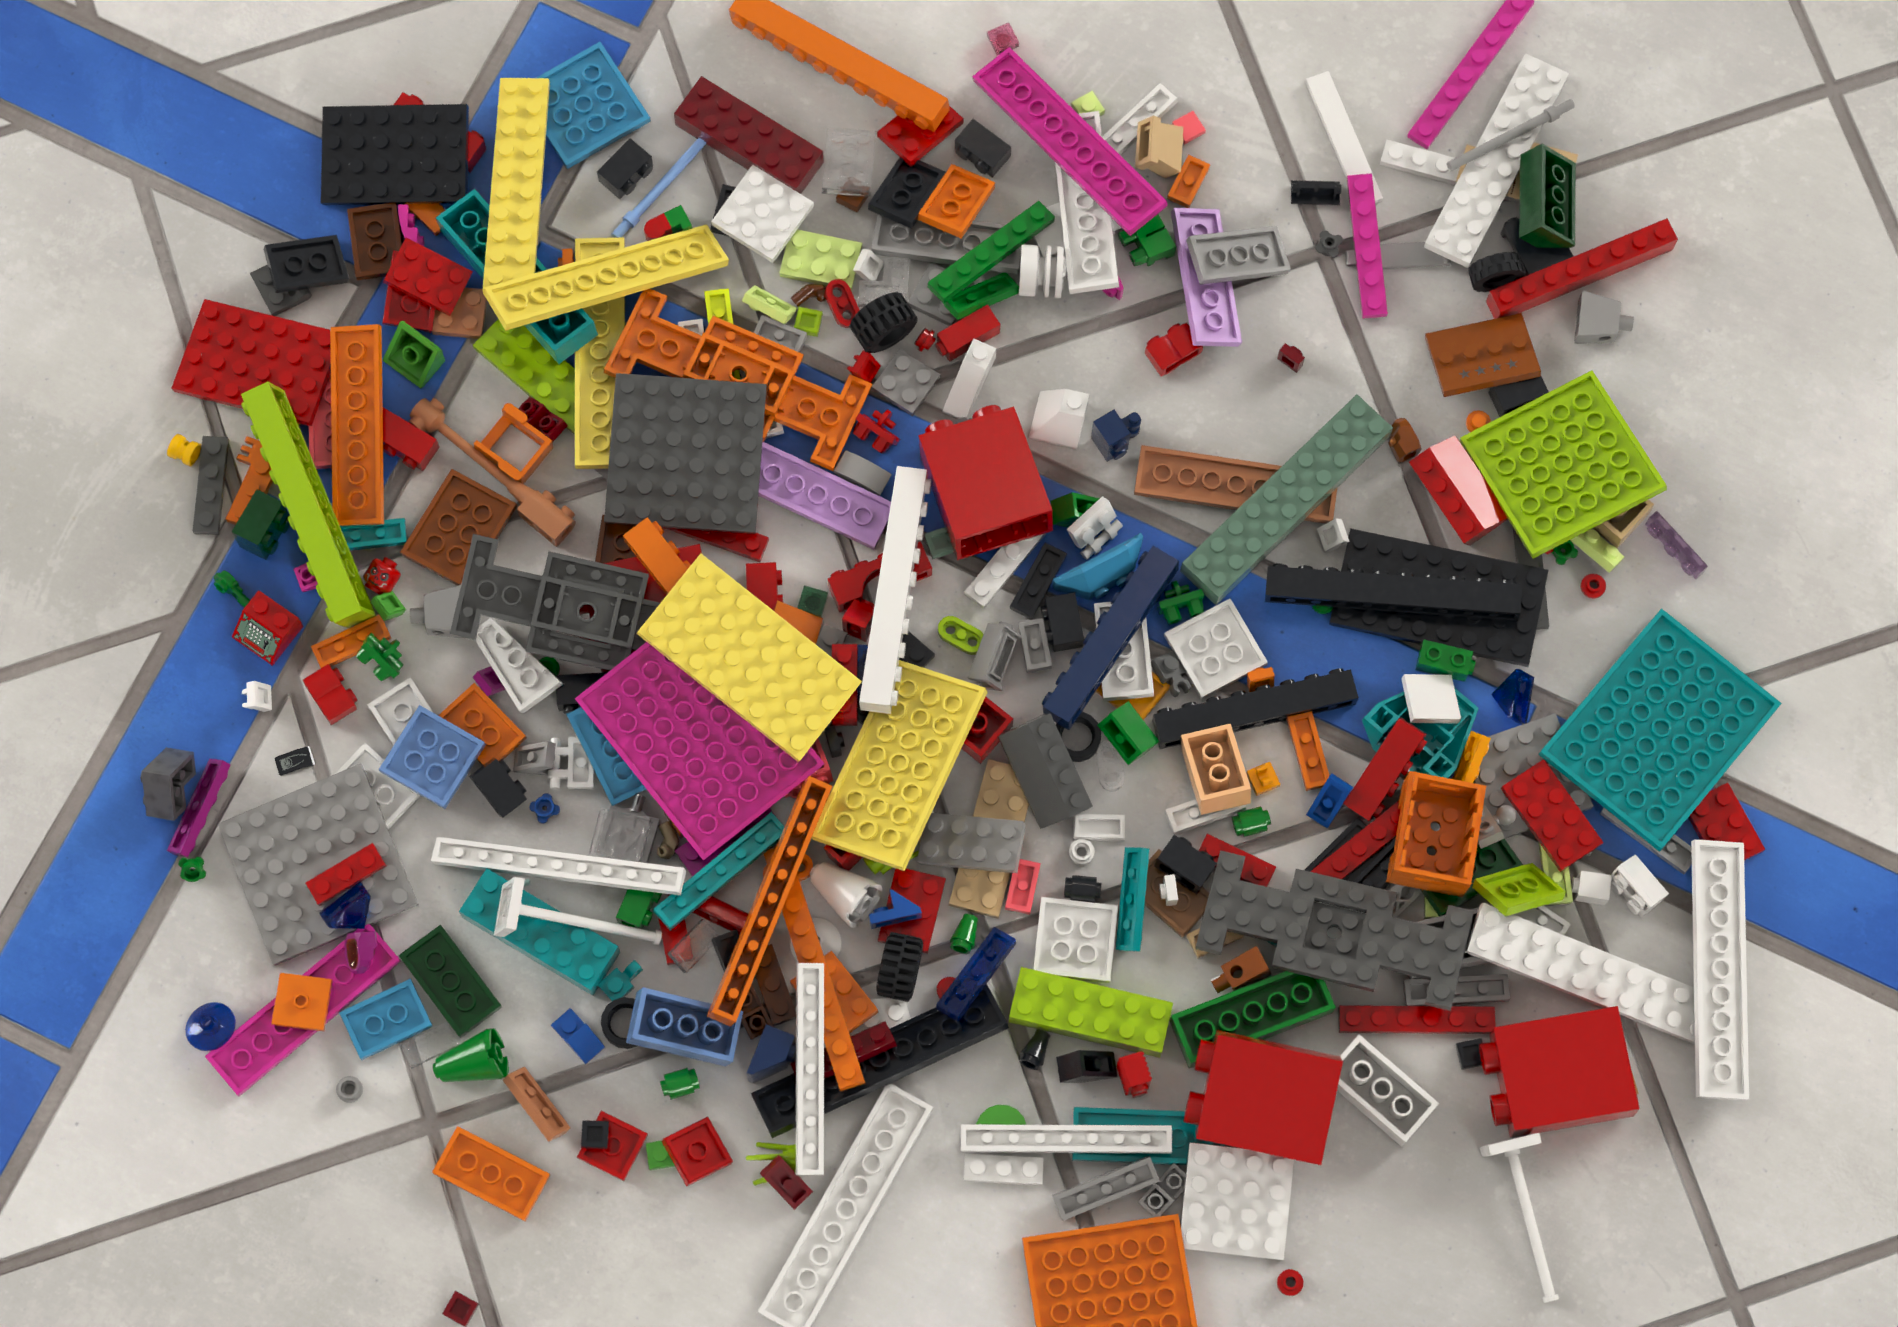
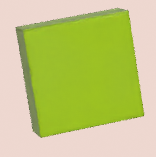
M798 307L794 328L807 332V335L818 337L823 311Z

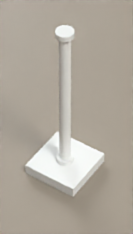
M513 877L502 885L494 936L505 937L515 931L518 916L524 915L652 941L653 945H659L661 941V930L649 931L522 905L524 878Z
M1535 1133L1479 1148L1482 1157L1504 1153L1505 1157L1509 1159L1545 1297H1542L1543 1302L1546 1303L1558 1300L1559 1296L1554 1292L1518 1155L1521 1153L1520 1148L1542 1143L1540 1134Z

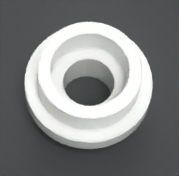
M1078 839L1070 845L1069 856L1074 863L1085 865L1094 857V847L1088 840ZM1081 848L1086 851V855L1079 856L1077 854V850Z

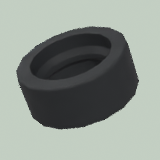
M1081 712L1075 723L1085 724L1090 729L1092 741L1086 749L1081 751H1073L1067 748L1072 762H1082L1090 759L1097 753L1101 743V730L1097 726L1098 722L1085 712ZM1056 723V727L1062 738V733L1065 728Z
M622 997L613 1000L606 1006L601 1016V1027L604 1036L611 1044L618 1048L630 1049L637 1047V1045L626 1043L627 1038L615 1035L610 1025L612 1016L619 1009H633L634 998Z

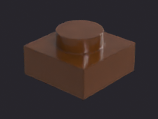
M848 179L836 196V203L858 212L869 197L870 190Z

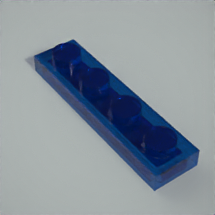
M994 927L936 1004L937 1010L959 1022L1016 945V939Z

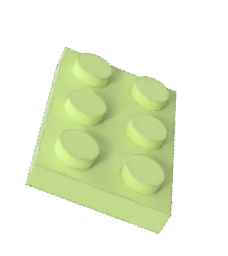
M796 230L786 244L780 277L822 284L824 286H827L832 280L841 279L849 285L852 291L856 276L853 269L861 253L862 243Z

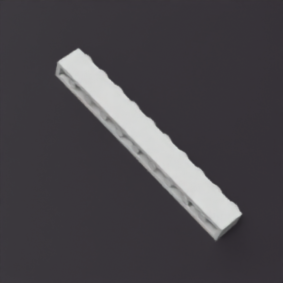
M897 466L859 700L860 710L891 714L892 706H897L898 691L895 690V684L901 681L902 667L898 666L899 658H904L906 643H902L903 634L908 635L910 620L906 619L907 610H912L913 596L910 595V588L916 586L917 572H913L914 563L919 564L921 549L917 548L918 540H923L924 525H921V518L927 515L928 502H924L925 494H930L932 482L931 479L927 478L926 469Z

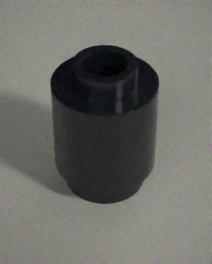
M1072 875V878H1065L1064 898L1095 903V898H1100L1101 883L1097 882V877Z

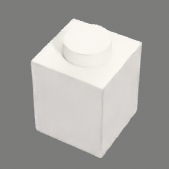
M1581 870L1577 878L1573 877L1571 889L1572 893H1575L1574 901L1605 906L1609 901L1612 875Z

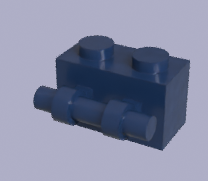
M1115 409L1093 421L1091 439L1107 462L1113 458L1118 460L1127 453L1126 450H1128L1130 438H1134L1139 434L1141 417L1138 413L1133 412L1121 419Z

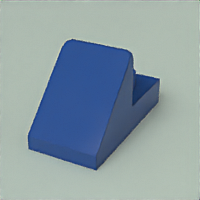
M1332 773L1306 815L1328 829L1343 807V803L1353 787Z
M889 889L893 909L888 910V907H880L874 909L873 913L869 914L871 929L922 918L919 906L892 889Z
M571 1008L551 1024V1027L585 1065L605 1048L589 1026Z

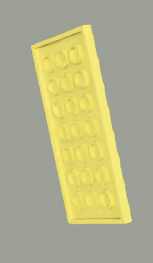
M701 553L636 633L797 762L803 758L862 682Z
M899 660L898 666L902 667L901 681L895 684V690L898 691L897 706H892L891 714L869 711L827 799L812 839L905 871L985 699L987 690L985 687Z

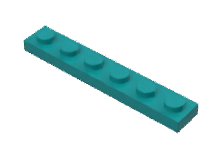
M772 812L769 813L685 882L681 896L669 895L653 909V912L671 931L779 842L785 826Z

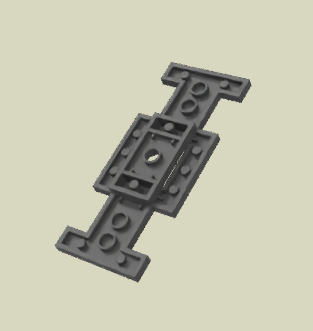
M473 534L450 635L476 640L481 615L531 627L526 652L608 671L631 655L632 650H637L646 643L636 633L660 604L659 602L644 599L649 574L549 551L544 573L540 576L493 565L499 540ZM591 605L594 608L595 613L592 618L583 619L580 616L582 606Z
M1220 850L1196 943L1197 950L1221 955L1227 931L1277 943L1272 968L1370 992H1374L1380 968L1431 980L1425 1005L1451 1011L1474 913L1473 910L1448 905L1443 929L1392 917L1397 892L1300 869L1295 870L1290 892L1241 881L1245 856ZM1335 927L1341 931L1342 935L1338 939H1332L1327 935V930Z

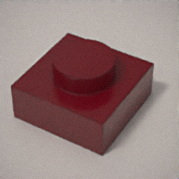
M1285 343L1279 350L1277 359L1297 373L1303 366L1305 357L1297 347H1290Z
M455 1291L442 1315L467 1327L479 1303Z

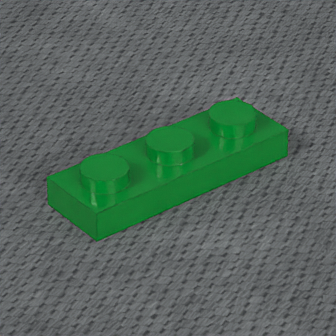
M1003 272L960 291L945 302L944 306L959 320L986 305L991 306L1018 294L1019 285L1007 273Z

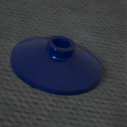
M211 1002L200 1006L190 1015L186 1023L185 1034L188 1042L194 1048L201 1051H212L220 1048L227 1043L234 1033L236 1026L234 1013L228 1006L218 1002Z

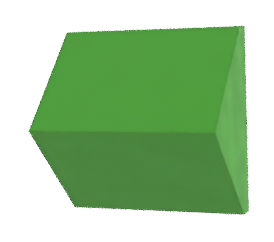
M402 320L382 361L421 389L442 366L445 358L440 347Z

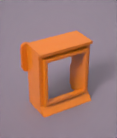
M506 403L502 408L503 416L481 443L478 440L474 442V448L508 476L524 484L553 449V442L526 422L527 415L511 403ZM510 425H513L541 446L521 472L491 451V448Z

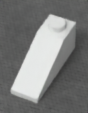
M973 339L945 403L943 413L957 419L968 417L996 359L995 347Z

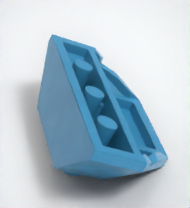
M1142 533L1054 578L1052 587L1055 591L1066 594L1075 592L1077 597L1090 600L1093 597L1099 599L1109 593V589L1116 585L1118 587L1124 586L1128 574L1135 570L1143 542Z

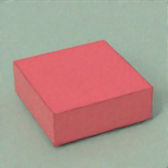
M1194 111L1172 122V125L1183 127L1184 144L1205 134L1206 131Z

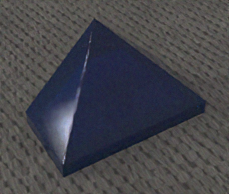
M1515 669L1491 694L1505 715L1521 725L1527 723L1534 677L1521 669Z
M360 881L319 914L329 928L365 929L371 895Z

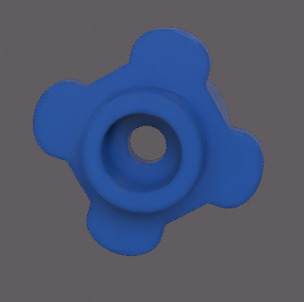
M548 793L543 794L536 801H532L529 806L530 810L538 816L537 820L540 823H546L548 818L560 813V807L554 804L552 796Z

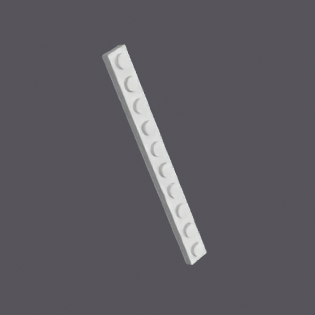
M443 837L436 838L431 859L432 863L436 865L483 871L488 868L493 872L680 896L686 870L682 867Z

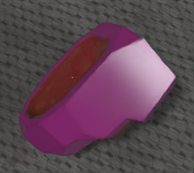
M376 931L347 934L344 943L345 956L352 973L362 974L370 968L371 960L375 955V948L378 946Z

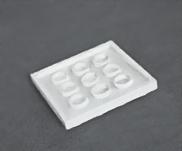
M1189 1142L1180 1226L1184 1249L1284 1260L1294 1160L1242 1148Z

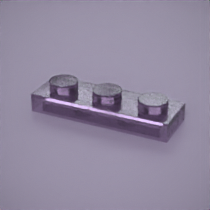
M1658 511L1652 514L1645 524L1650 535L1655 539L1658 538L1664 544L1665 551L1671 557H1676L1687 575H1692L1695 579L1700 577L1708 565Z

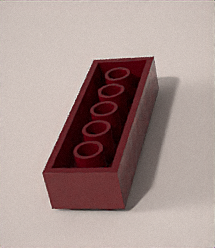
M702 76L674 113L675 125L697 139H703L708 146L745 169L749 170L752 165H755L800 194L824 163L823 150Z

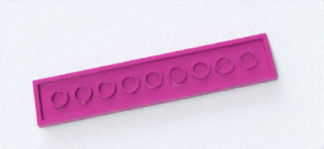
M1010 47L972 76L973 81L1130 236L1168 206L1167 201Z

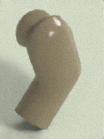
M667 821L658 826L664 839L657 849V854L663 859H670L675 854V850L679 845V839L671 822Z

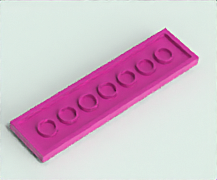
M368 924L363 927H359L353 933L370 932L375 930L370 924ZM377 932L378 946L374 948V957L371 960L370 968L365 973L354 974L349 969L345 956L344 940L303 974V976L333 980L326 1024L401 962ZM276 997L205 1056L239 1097L317 1032L314 1030L272 1025Z

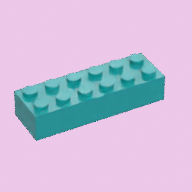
M486 868L459 910L461 917L593 996L599 987L598 984L605 978L621 953L619 947L588 928L524 915L518 916L515 931L505 937L494 936L502 885L508 880ZM523 890L522 905L560 912Z

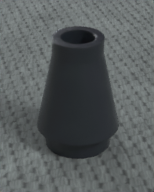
M1037 1029L1033 1037L1020 1052L1021 1058L1019 1062L1029 1069L1038 1070L1039 1066H1042L1044 1063L1050 1035L1043 1030Z

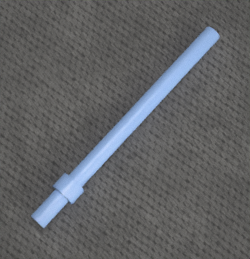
M698 138L632 211H628L622 218V223L611 233L614 238L622 237L630 227H635L640 221L639 217L706 145L703 139Z

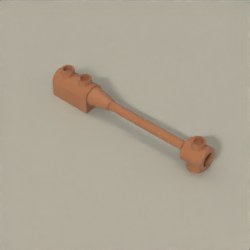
M426 398L420 400L410 413L411 419L408 422L424 432L432 433L438 430L507 487L510 494L521 504L517 508L519 517L554 546L558 547L576 524V521L572 519L575 516L574 512L565 505L561 509L554 504L556 498L549 491L545 490L543 493H540L538 490H533L519 481L513 480L444 423L445 413L442 410L445 407L436 398H433L431 401Z

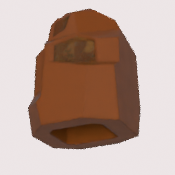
M1399 418L1394 420L1388 444L1397 462L1400 463L1418 455L1422 448L1417 435L1407 419Z

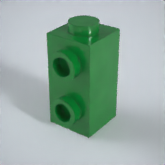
M1423 640L1415 670L1434 675H1452V679L1465 682L1468 674L1473 675L1476 660H1472L1473 651Z
M628 889L616 915L617 922L643 929L644 926L648 927L653 916V912L650 910L654 902H659L662 893Z

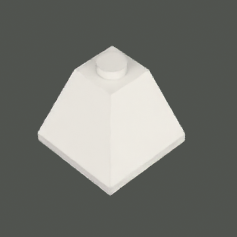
M1069 389L1040 391L1029 439L1077 450L1087 411L1089 394Z

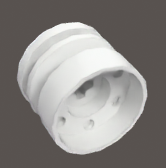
M1022 245L1019 296L1035 297L1037 287L1043 286L1044 297H1048L1050 286L1055 287L1054 298H1061L1066 281L1064 247H1057V257H1051V246H1047L1045 257H1040L1038 245Z

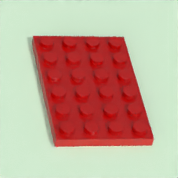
M204 299L171 389L176 393L243 409L241 403L244 401L241 394L263 383L270 382L285 391L297 423L312 426L331 374L330 329Z

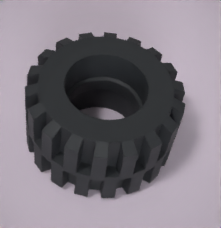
M893 292L880 296L865 305L854 316L849 327L865 352L876 353L886 350L904 339L913 330L918 318L902 293Z
M891 932L888 935L876 986L878 996L905 1002L910 1001L914 993L923 951L922 938Z

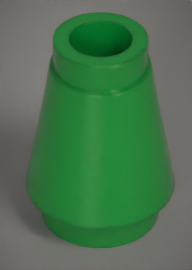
M971 914L963 915L950 939L952 950L961 954H969L971 949L975 948L978 922L976 916Z

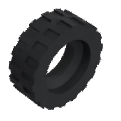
M1503 252L1486 256L1477 260L1468 268L1473 290L1477 292H1490L1493 289L1526 276L1521 255L1515 252Z

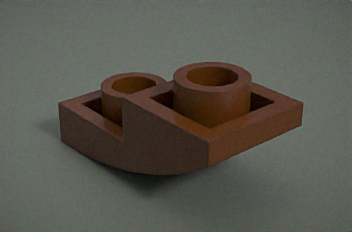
M751 984L741 1011H743L741 1022L749 1038L752 1040L762 1035L766 1024L772 1027L773 1025Z

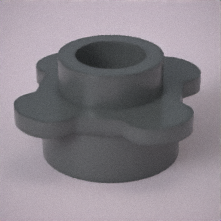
M1326 230L1322 231L1319 235L1320 241L1315 246L1316 251L1325 256H1338L1339 245L1343 243L1342 236L1329 234Z

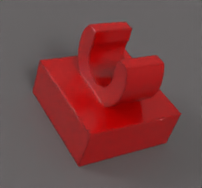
M862 351L860 355L853 357L856 361L854 366H848L847 369L853 376L871 383L881 365L871 353Z

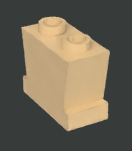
M1154 115L1138 122L1135 168L1140 170L1149 169L1165 179L1180 173L1182 166L1183 127L1161 123V118Z

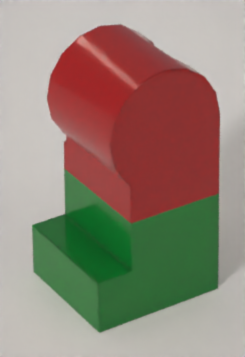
M682 205L650 219L644 226L646 241L692 229V224Z

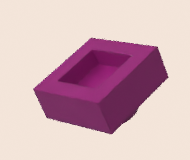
M492 666L477 671L472 677L487 696L505 690Z

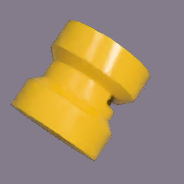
M176 434L168 446L167 456L172 459H181L183 464L191 467L197 461L202 446L200 443L195 441L189 442L186 440V437Z

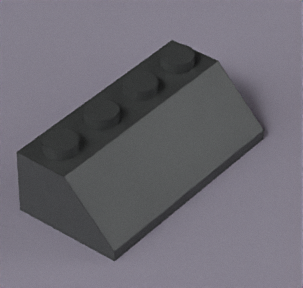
M1050 713L1042 714L998 736L1040 829L1071 818L1093 807Z

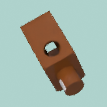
M1255 946L1223 964L1221 968L1224 973L1211 979V982L1217 993L1229 987H1232L1235 991L1254 984L1272 975L1258 947ZM1242 970V976L1234 978L1233 974L1235 971Z

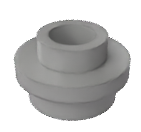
M347 1076L338 1082L336 1092L342 1101L352 1103L361 1097L363 1086L356 1077ZM350 1085L354 1086V1092L346 1094V1088Z

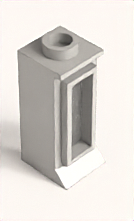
M1006 622L987 624L967 677L968 679L981 681L979 686L986 689L1003 691L1000 683L1017 638H1021V635L1013 630L1011 624Z

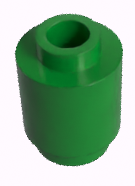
M1261 806L1237 812L1236 816H1232L1237 836L1243 835V837L1265 832L1268 831L1267 825H1271L1268 810L1263 811Z
M684 1068L664 1074L665 1080L660 1081L664 1096L669 1095L670 1100L695 1093L694 1090L700 1088L694 1068L690 1070Z

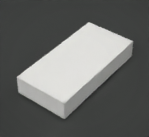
M1077 814L1073 816V841L1085 839L1088 841L1124 842L1125 815Z

